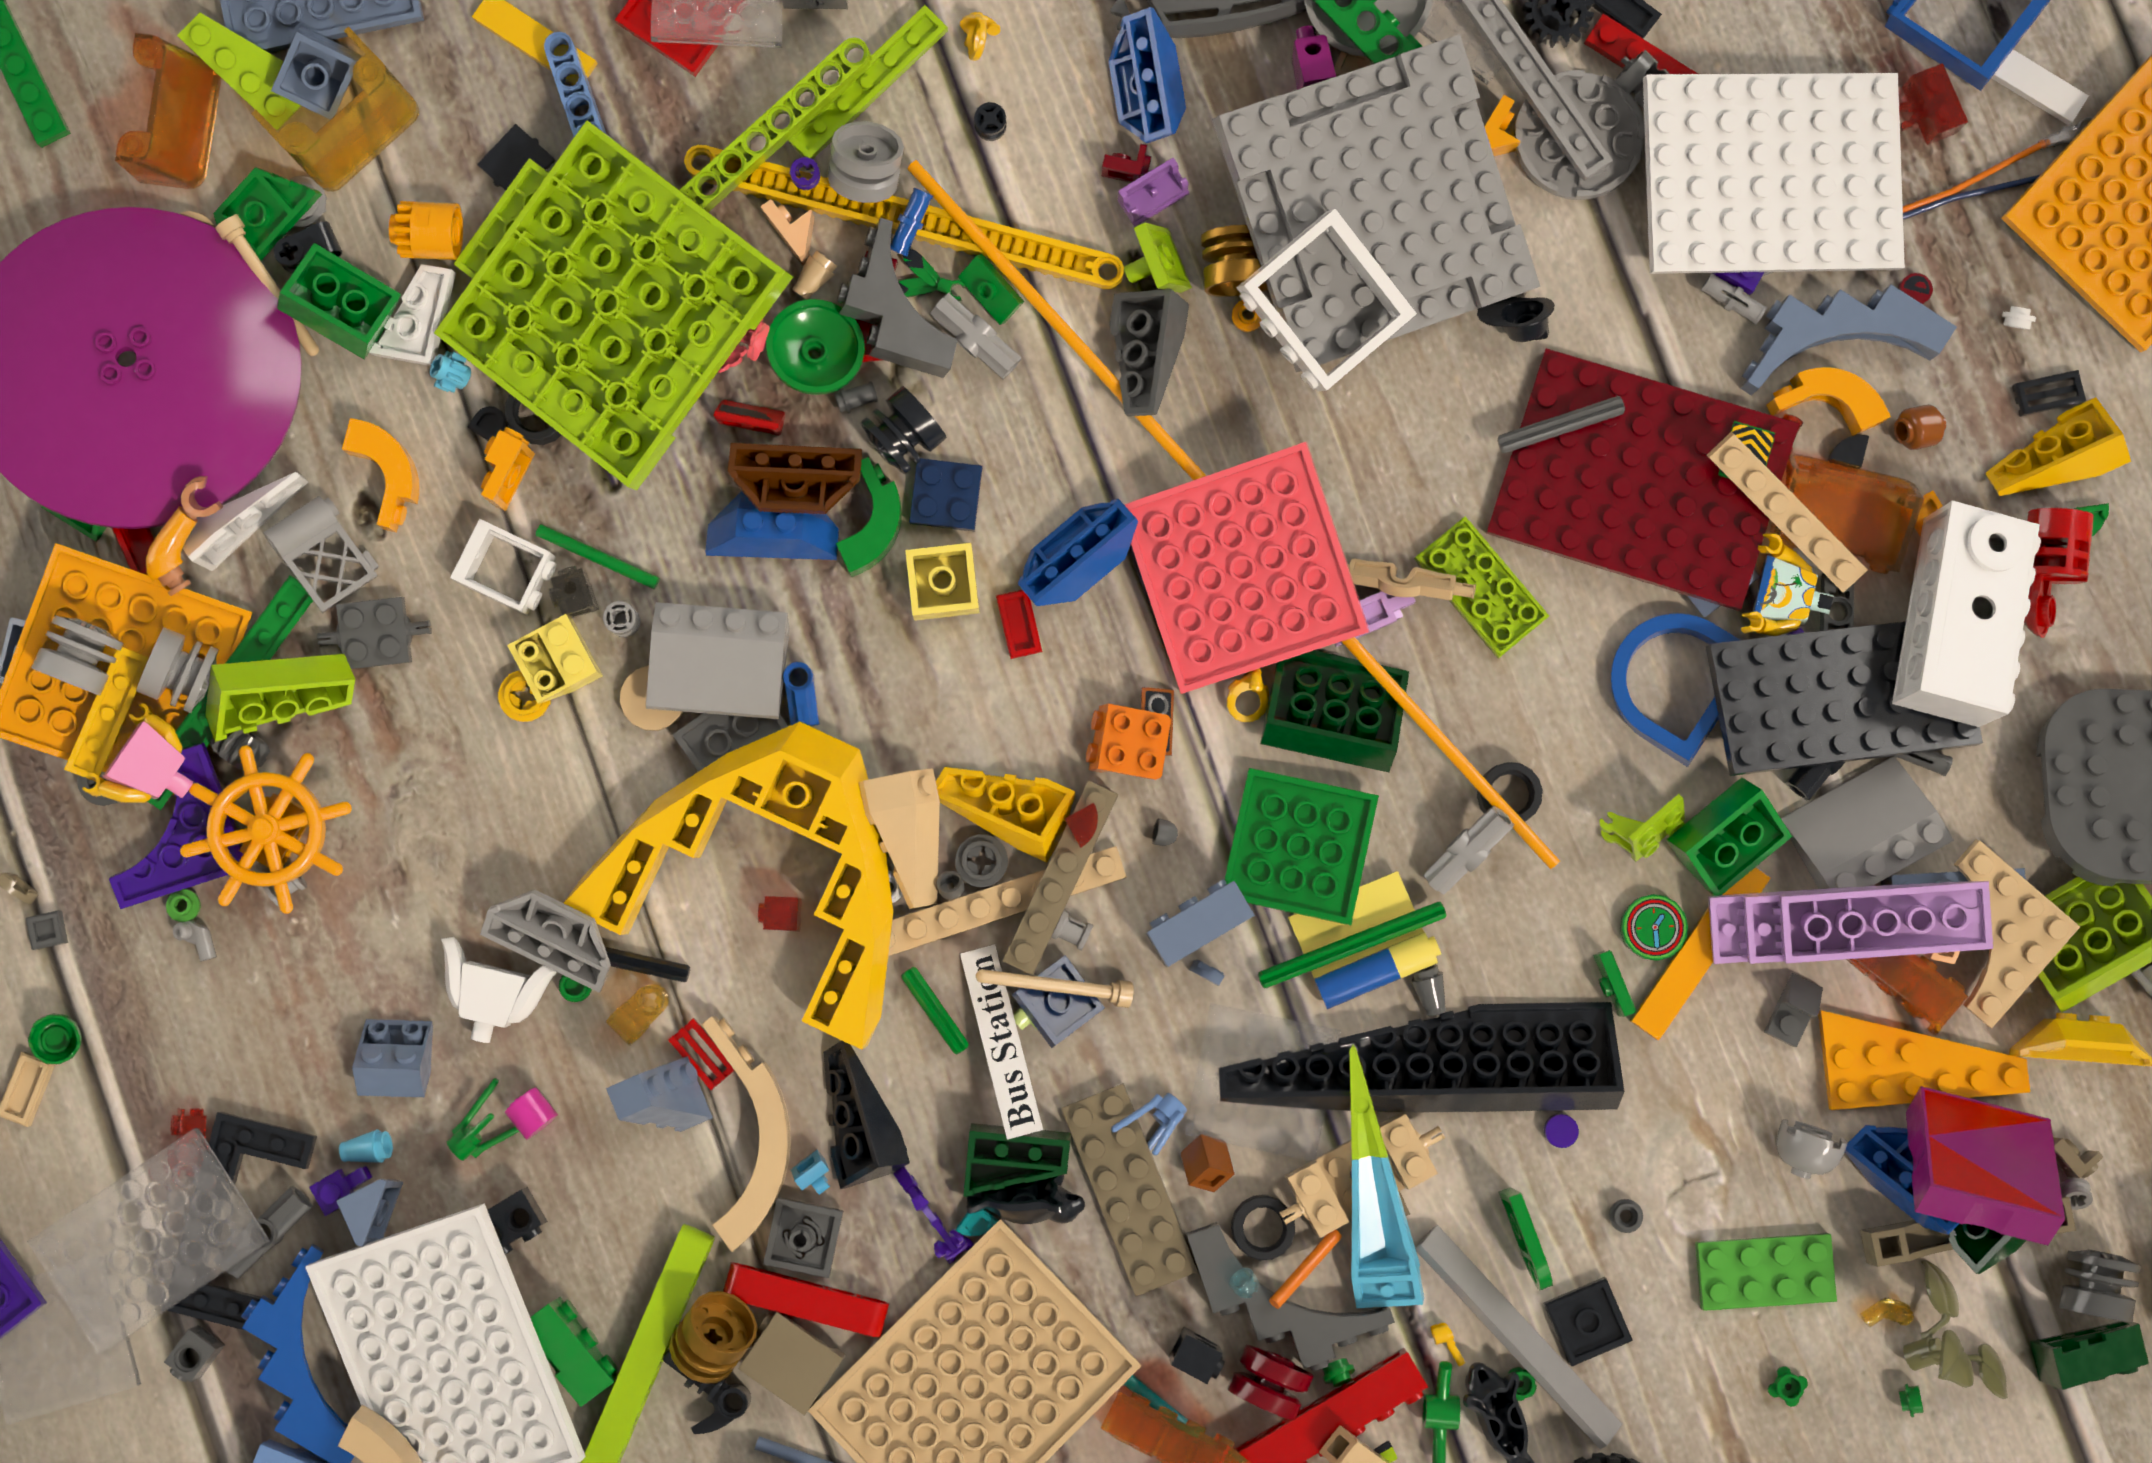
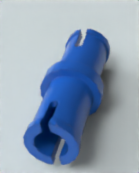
M915 187L913 188V193L904 213L899 214L897 219L900 223L891 241V250L908 256L918 229L922 230L924 224L921 222L933 195Z

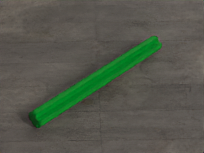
M1435 902L1262 970L1258 973L1260 983L1263 988H1269L1442 920L1447 916L1445 908L1441 902Z

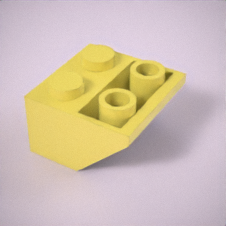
M567 614L507 645L538 704L574 692L603 676L574 620Z

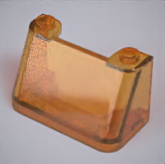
M135 33L133 43V56L142 67L154 69L156 73L146 132L129 131L123 134L117 144L115 161L140 183L184 189L197 188L205 181L207 175L221 77L199 56L151 34Z
M1790 454L1781 482L1853 555L1863 557L1870 564L1869 568L1883 574H1888L1889 570L1900 572L1924 500L1917 486L1903 478L1804 455ZM1772 522L1770 534L1779 535L1782 543L1791 549L1798 548Z

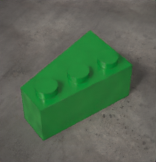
M559 1297L544 1306L530 1318L545 1356L556 1371L555 1377L578 1405L582 1407L616 1381L618 1368L609 1355L603 1356L596 1347L598 1340L594 1333L588 1327L583 1329L576 1319L579 1314L569 1300L563 1301Z

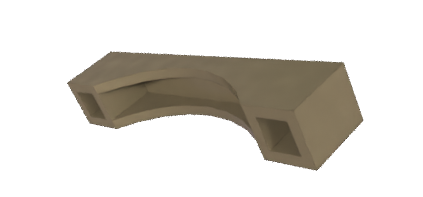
M1088 780L1005 954L1003 962L1032 976L1034 975L1075 885L1118 798L1117 793Z
M2062 1196L2065 1220L2056 1234L2076 1231L2070 1198L2067 1196ZM1915 1220L1860 1230L1866 1263L1876 1267L1912 1261L1931 1254L1953 1250L1948 1239L1950 1238L1949 1234L1946 1235L1924 1228Z

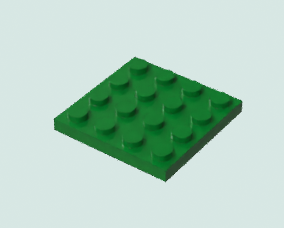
M1249 768L1226 870V883L1229 884L1235 881L1248 904L1351 926L1379 795Z

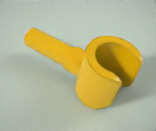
M1446 1323L1432 1325L1430 1329L1435 1344L1438 1345L1446 1342L1447 1348L1459 1367L1463 1366L1466 1362L1455 1345L1453 1333Z

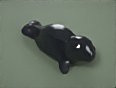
M1064 1175L1034 1182H1023L1005 1186L1003 1189H992L974 1193L972 1196H967L966 1210L967 1213L973 1214L983 1209H988L1001 1218L1017 1224H1034L1048 1219L1063 1224L1072 1222L1084 1210L1085 1201L1080 1195L1073 1194L1061 1186Z
M1473 1363L1465 1379V1386L1469 1394L1463 1397L1464 1406L1475 1411L1479 1425L1489 1444L1507 1460V1463H1535L1527 1453L1528 1430L1522 1408L1516 1397L1520 1381L1519 1376L1516 1372H1510L1502 1378L1496 1371L1484 1363Z

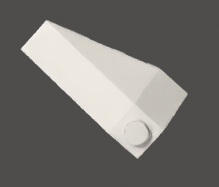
M294 472L223 505V508L210 516L198 517V522L186 540L183 550L192 562L213 571L309 482L303 476Z

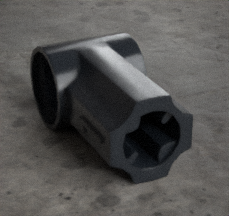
M1845 762L1796 768L1785 783L1795 794L1805 800H1810L1830 774H1835Z

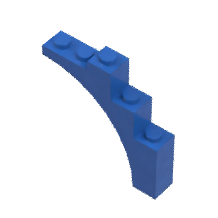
M312 1244L309 1250L302 1247L291 1265L296 1267V1270L291 1278L287 1279L283 1276L272 1293V1295L277 1297L275 1302L264 1295L259 1302L251 1300L241 1316L247 1320L242 1328L277 1348L274 1353L268 1350L257 1366L258 1369L262 1370L258 1378L259 1380L292 1399L291 1403L284 1400L274 1415L273 1419L278 1421L274 1430L330 1463H351L354 1455L338 1447L348 1424L339 1417L324 1399L313 1380L304 1351L302 1319L304 1299L310 1282V1277L305 1267L320 1260L324 1252L323 1249Z

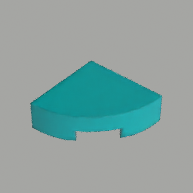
M985 1209L973 1214L966 1213L955 1230L965 1236H980L986 1234L999 1219Z

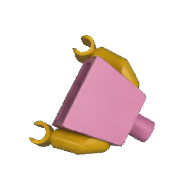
M141 703L139 707L145 714L139 718L134 717L133 714L129 715L137 727L111 763L103 778L95 773L88 774V777L96 780V785L92 789L82 787L90 795L95 797L103 796L121 803H146L151 798H159L165 788L183 798L192 786V780L177 772L185 757L181 754L183 747L173 726L157 715H153L148 706Z

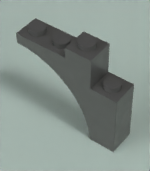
M880 218L875 227L870 226L867 231L864 245L869 246L867 257L862 256L857 275L852 274L847 284L842 283L837 296V302L841 303L839 314L872 324L867 337V344L871 345L869 356L944 378L951 370L958 339L941 332L927 322L904 295L894 272L890 243L893 221Z

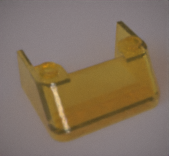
M349 26L344 32L364 55L355 63L353 68V77L363 91L320 130L314 133L304 123L291 122L277 132L257 110L251 113L315 183L328 192L337 191L347 184L409 128L419 116V106L415 99Z

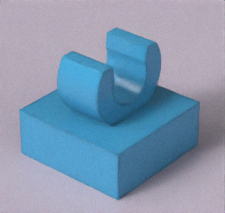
M818 1149L791 1169L794 1181L801 1190H804L811 1184L820 1195L830 1187L827 1182L828 1179L824 1175L829 1171L825 1158Z

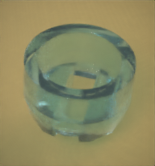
M1250 1268L1238 1270L1229 1281L1232 1290L1241 1298H1251V1294L1259 1290L1258 1278Z

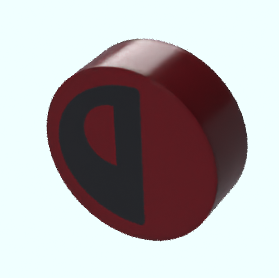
M1921 273L1909 274L1898 285L1899 290L1921 304L1926 303L1933 293L1930 279Z

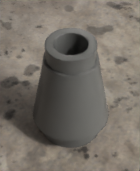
M1435 964L1413 973L1411 982L1426 1010L1427 1016H1435L1446 1012L1443 972L1439 971L1438 965Z

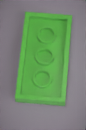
M1829 1233L1695 1242L1700 1307L1703 1311L1837 1302L1832 1238Z

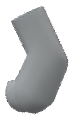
M192 920L175 924L173 927L174 937L179 941L185 940L196 945L200 962L217 957L211 933L207 927Z

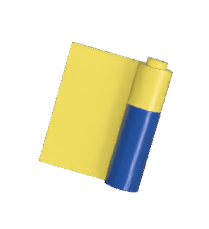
M1396 871L1359 887L1351 926L1298 914L1289 916L1288 919L1303 954L1415 911L1399 872ZM1421 927L1314 969L1311 972L1328 1010L1437 964L1436 956L1441 955V951L1435 937L1428 938Z

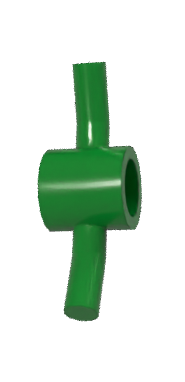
M1447 1361L1439 1363L1436 1394H1424L1423 1427L1433 1429L1432 1463H1446L1447 1429L1458 1430L1460 1425V1398L1458 1395H1449L1452 1364Z

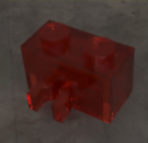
M1943 63L1913 74L1902 86L1908 102L1899 104V113L1913 112V115L1910 117V120L1901 123V131L1911 128L1917 122L1926 144L1929 145L1957 134L1968 123Z

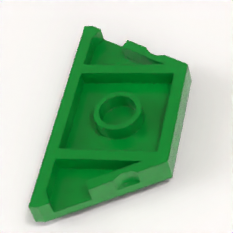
M255 167L213 214L216 225L237 214L245 225L243 228L246 232L244 237L260 261H262L276 243L288 233L322 194L318 190Z

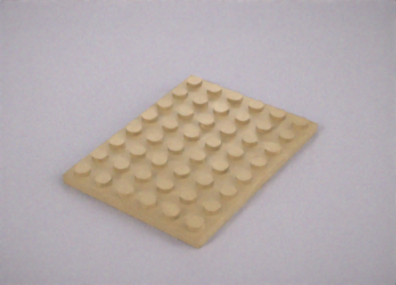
M1000 1219L808 1412L856 1463H1045L1142 1364L1016 1233Z

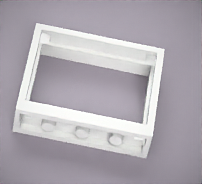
M1336 209L1325 212L1236 287L1241 293L1239 297L1243 300V305L1250 312L1254 310L1261 318L1260 326L1264 332L1271 338L1275 336L1283 346L1280 348L1283 356L1291 364L1296 363L1303 372L1301 374L1302 380L1305 383L1307 382L1313 390L1316 388L1318 392L1327 391L1417 314ZM1324 231L1392 317L1387 324L1328 374L1324 372L1258 288V286Z

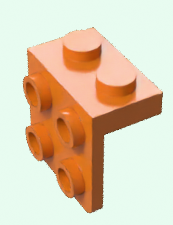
M1109 703L1100 705L1099 710L1094 711L1091 722V729L1095 730L1093 743H1089L1086 752V762L1090 763L1088 770L1100 773L1109 771L1152 780L1161 778L1171 724L1170 717L1166 714Z

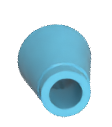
M378 1129L346 1142H341L339 1145V1154L343 1162L382 1163L386 1158H390L393 1152L390 1134L387 1131L381 1132Z

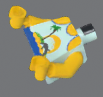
M1763 534L1769 540V547L1759 545L1758 550L1761 553H1769L1772 556L1767 555L1764 561L1753 611L1742 614V617H1747L1750 620V626L1741 627V631L1743 633L1757 632L1769 636H1780L1795 631L1800 625L1805 624L1810 610L1829 614L1833 595L1815 591L1818 575L1813 573L1812 567L1796 551L1782 543L1779 535Z

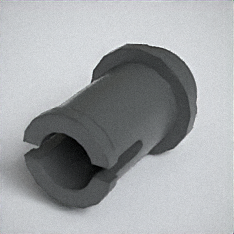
M872 381L848 390L841 388L840 392L834 394L840 412L847 411V413H851L850 409L878 402Z

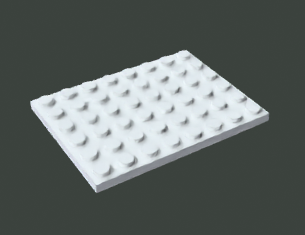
M1898 73L1657 74L1643 77L1650 274L1900 270L1905 268Z
M485 1203L367 1243L363 1247L358 1246L320 1259L305 1267L361 1406L368 1407L391 1423L414 1448L422 1463H578L586 1457Z

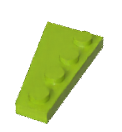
M199 12L177 35L277 131L302 107L271 91L284 61Z

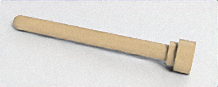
M237 214L219 223L215 229L222 240L226 239L229 244H234L254 274L279 299L281 290H279V287L244 237L246 234L243 229L245 225ZM293 318L300 344L308 355H317L319 352L318 345L304 324Z
M984 969L976 973V980L980 983L1106 998L1108 1002L1113 1003L1117 1007L1129 1008L1134 994L1133 983L1124 980H1117L1116 983L1111 982L1110 985Z

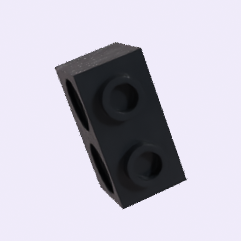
M528 1187L519 1190L487 1210L493 1226L500 1232L499 1241L505 1255L513 1250L510 1245L521 1237L524 1242L531 1240L542 1233L540 1226L548 1222ZM518 1208L525 1209L529 1214V1222L526 1226H520L515 1221L514 1215Z
M1183 1327L1168 1356L1173 1367L1205 1384H1208L1211 1377L1217 1379L1225 1363L1222 1360L1223 1353L1218 1344L1186 1327Z

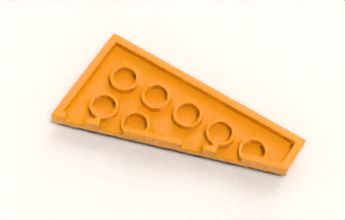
M1819 1010L1818 1018L1829 1110L1911 1103L1920 1086L1966 1098L2030 1093L2027 1059Z

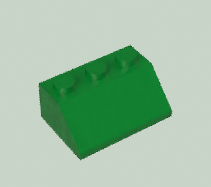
M314 243L280 291L277 309L365 360L372 346L381 336L385 324L401 298V294Z
M1741 777L1666 840L1681 863L1712 896H1720L1793 836L1764 791Z

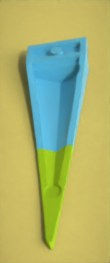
M1352 1045L1349 1051L1352 1149L1351 1279L1356 1308L1423 1305L1424 1293L1419 1259L1356 1047Z

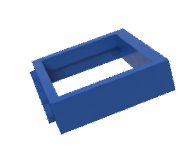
M1894 0L1886 11L1890 16L1885 27L1982 91L2051 0H2032L1982 66H1979L1905 16L1917 0Z

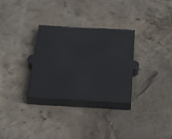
M515 124L477 165L494 180L493 183L496 187L501 186L506 191L529 158L545 170L555 162V158L539 145L537 138L532 139Z

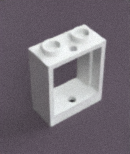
M479 519L450 578L463 586L528 615L530 609L534 611L541 600L542 593L539 591L544 581H549L556 570L557 564L554 563L556 557L543 548ZM494 537L541 559L520 602L473 580Z

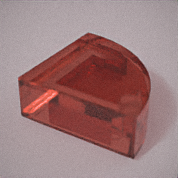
M1094 803L1064 819L1080 849L1088 844L1097 829L1098 813Z

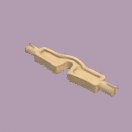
M1352 559L1350 564H1348L1354 584L1378 588L1392 596L1415 597L1421 595L1444 600H1452L1453 595L1472 599L1475 596L1476 585L1456 582L1455 575L1415 567L1410 571L1407 578L1399 579L1396 577L1397 567L1393 563Z

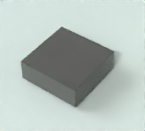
M57 910L25 918L32 950H40L68 943L62 911Z

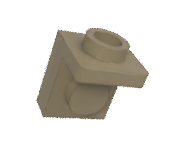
M2053 1137L2057 1165L2067 1177L2086 1178L2098 1169L2096 1163L2103 1158L2099 1151L2088 1150L2078 1157L2080 1151L2070 1140Z

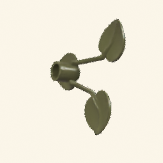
M1922 1261L1921 1263L1925 1266V1283L1929 1299L1934 1308L1942 1314V1317L1932 1328L1921 1333L1922 1339L1904 1345L1903 1353L1907 1364L1914 1371L1934 1364L1939 1365V1379L1948 1380L1967 1388L1974 1383L1973 1367L1971 1361L1979 1365V1374L1985 1386L1997 1397L2007 1399L2004 1367L1997 1352L1990 1345H1979V1355H1967L1958 1336L1952 1330L1943 1332L1942 1341L1939 1338H1932V1335L1950 1321V1316L1954 1318L1959 1315V1303L1954 1286L1947 1275L1933 1263Z

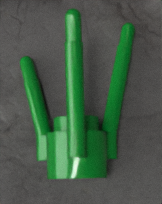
M494 1078L486 1087L461 1123L452 1130L454 1135L446 1141L451 1152L462 1161L470 1155L477 1158L485 1150L519 1132L516 1127H512L492 1139L479 1144L482 1141L479 1132L494 1118V1114L489 1113L474 1127L468 1126L499 1083L497 1078Z

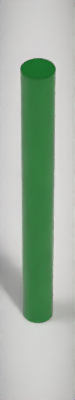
M540 524L536 531L537 537L655 590L659 583V577L545 525Z

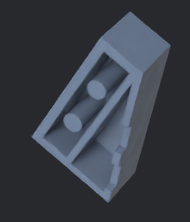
M1225 879L1207 889L1210 895L1198 901L1196 896L1178 906L1181 912L1169 918L1167 913L1149 923L1152 929L1146 934L1166 967L1171 966L1255 916L1235 881L1227 884Z
M688 1056L637 1074L606 1088L620 1121L642 1125L654 1123L657 1128L670 1126L674 1127L675 1131L682 1132L713 1118L697 1080V1071L690 1063Z

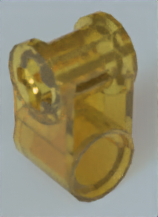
M660 985L643 986L628 1001L617 1008L606 1020V1023L630 1046L647 1031L650 1024L667 1008L669 994ZM656 993L657 997L654 1001L657 1006H647L646 1003L649 999L646 994Z

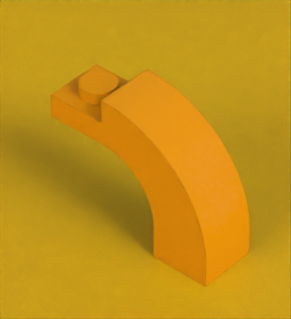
M1829 367L1813 368L1797 373L1790 379L1792 386L1788 385L1774 392L1775 398L1766 405L1770 414L1774 416L1806 401L1826 402L1841 413L1852 436L1875 427L1891 417L1882 398L1869 383L1853 373Z
M350 418L342 450L350 456L374 461L381 467L385 476L386 487L376 525L384 530L397 533L398 526L403 525L407 514V507L404 506V503L418 504L420 486L414 461L403 445L388 432L372 423Z

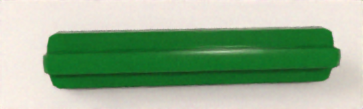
M911 967L901 975L902 980L952 1052L957 1055L967 1049L969 1046L968 1041L918 969Z

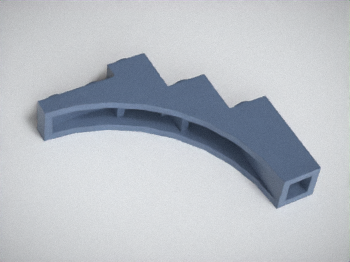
M1892 284L1882 292L1876 290L1867 305L1862 304L1840 289L1832 297L1827 294L1816 311L1792 295H1788L1782 302L1776 300L1766 314L1770 321L1764 329L1769 331L1770 334L1759 349L1763 352V355L1758 362L1752 360L1742 374L1746 381L1740 389L1749 395L1754 394L1771 373L1786 360L1809 348L1833 341L1861 339L1886 342L1906 348L1930 361L1940 354L1957 326Z

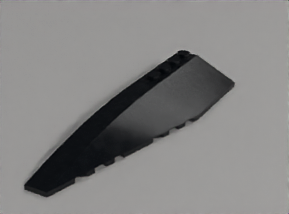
M1611 1002L1477 1004L1469 1006L1468 1010L1457 1013L1449 1011L1439 1014V1017L1424 1021L1421 1018L1408 1021V1025L1395 1028L1392 1026L1339 1038L1338 1042L1326 1045L1323 1042L1310 1045L1309 1049L1293 1053L1289 1050L1278 1053L1277 1057L1265 1060L1257 1058L1218 1068L1220 1101L1320 1110L1351 1111L1349 1051L1352 1045L1356 1047L1375 1112L1617 1110L1625 1092Z

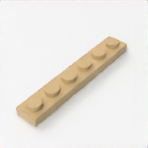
M1732 431L1707 454L1842 592H1845L1868 571Z

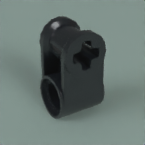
M322 221L280 239L274 246L273 252L276 260L282 265L284 270L293 274L297 268L296 265L300 264L314 243L338 257L342 255V250L330 223ZM291 251H295V258L293 260H289V253Z

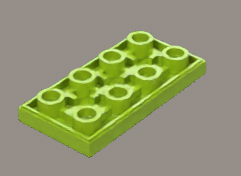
M1466 516L1414 558L1422 569L1455 575L1456 582L1476 585L1474 599L1453 595L1452 600L1449 601L1497 658H1500L1549 617L1548 613Z

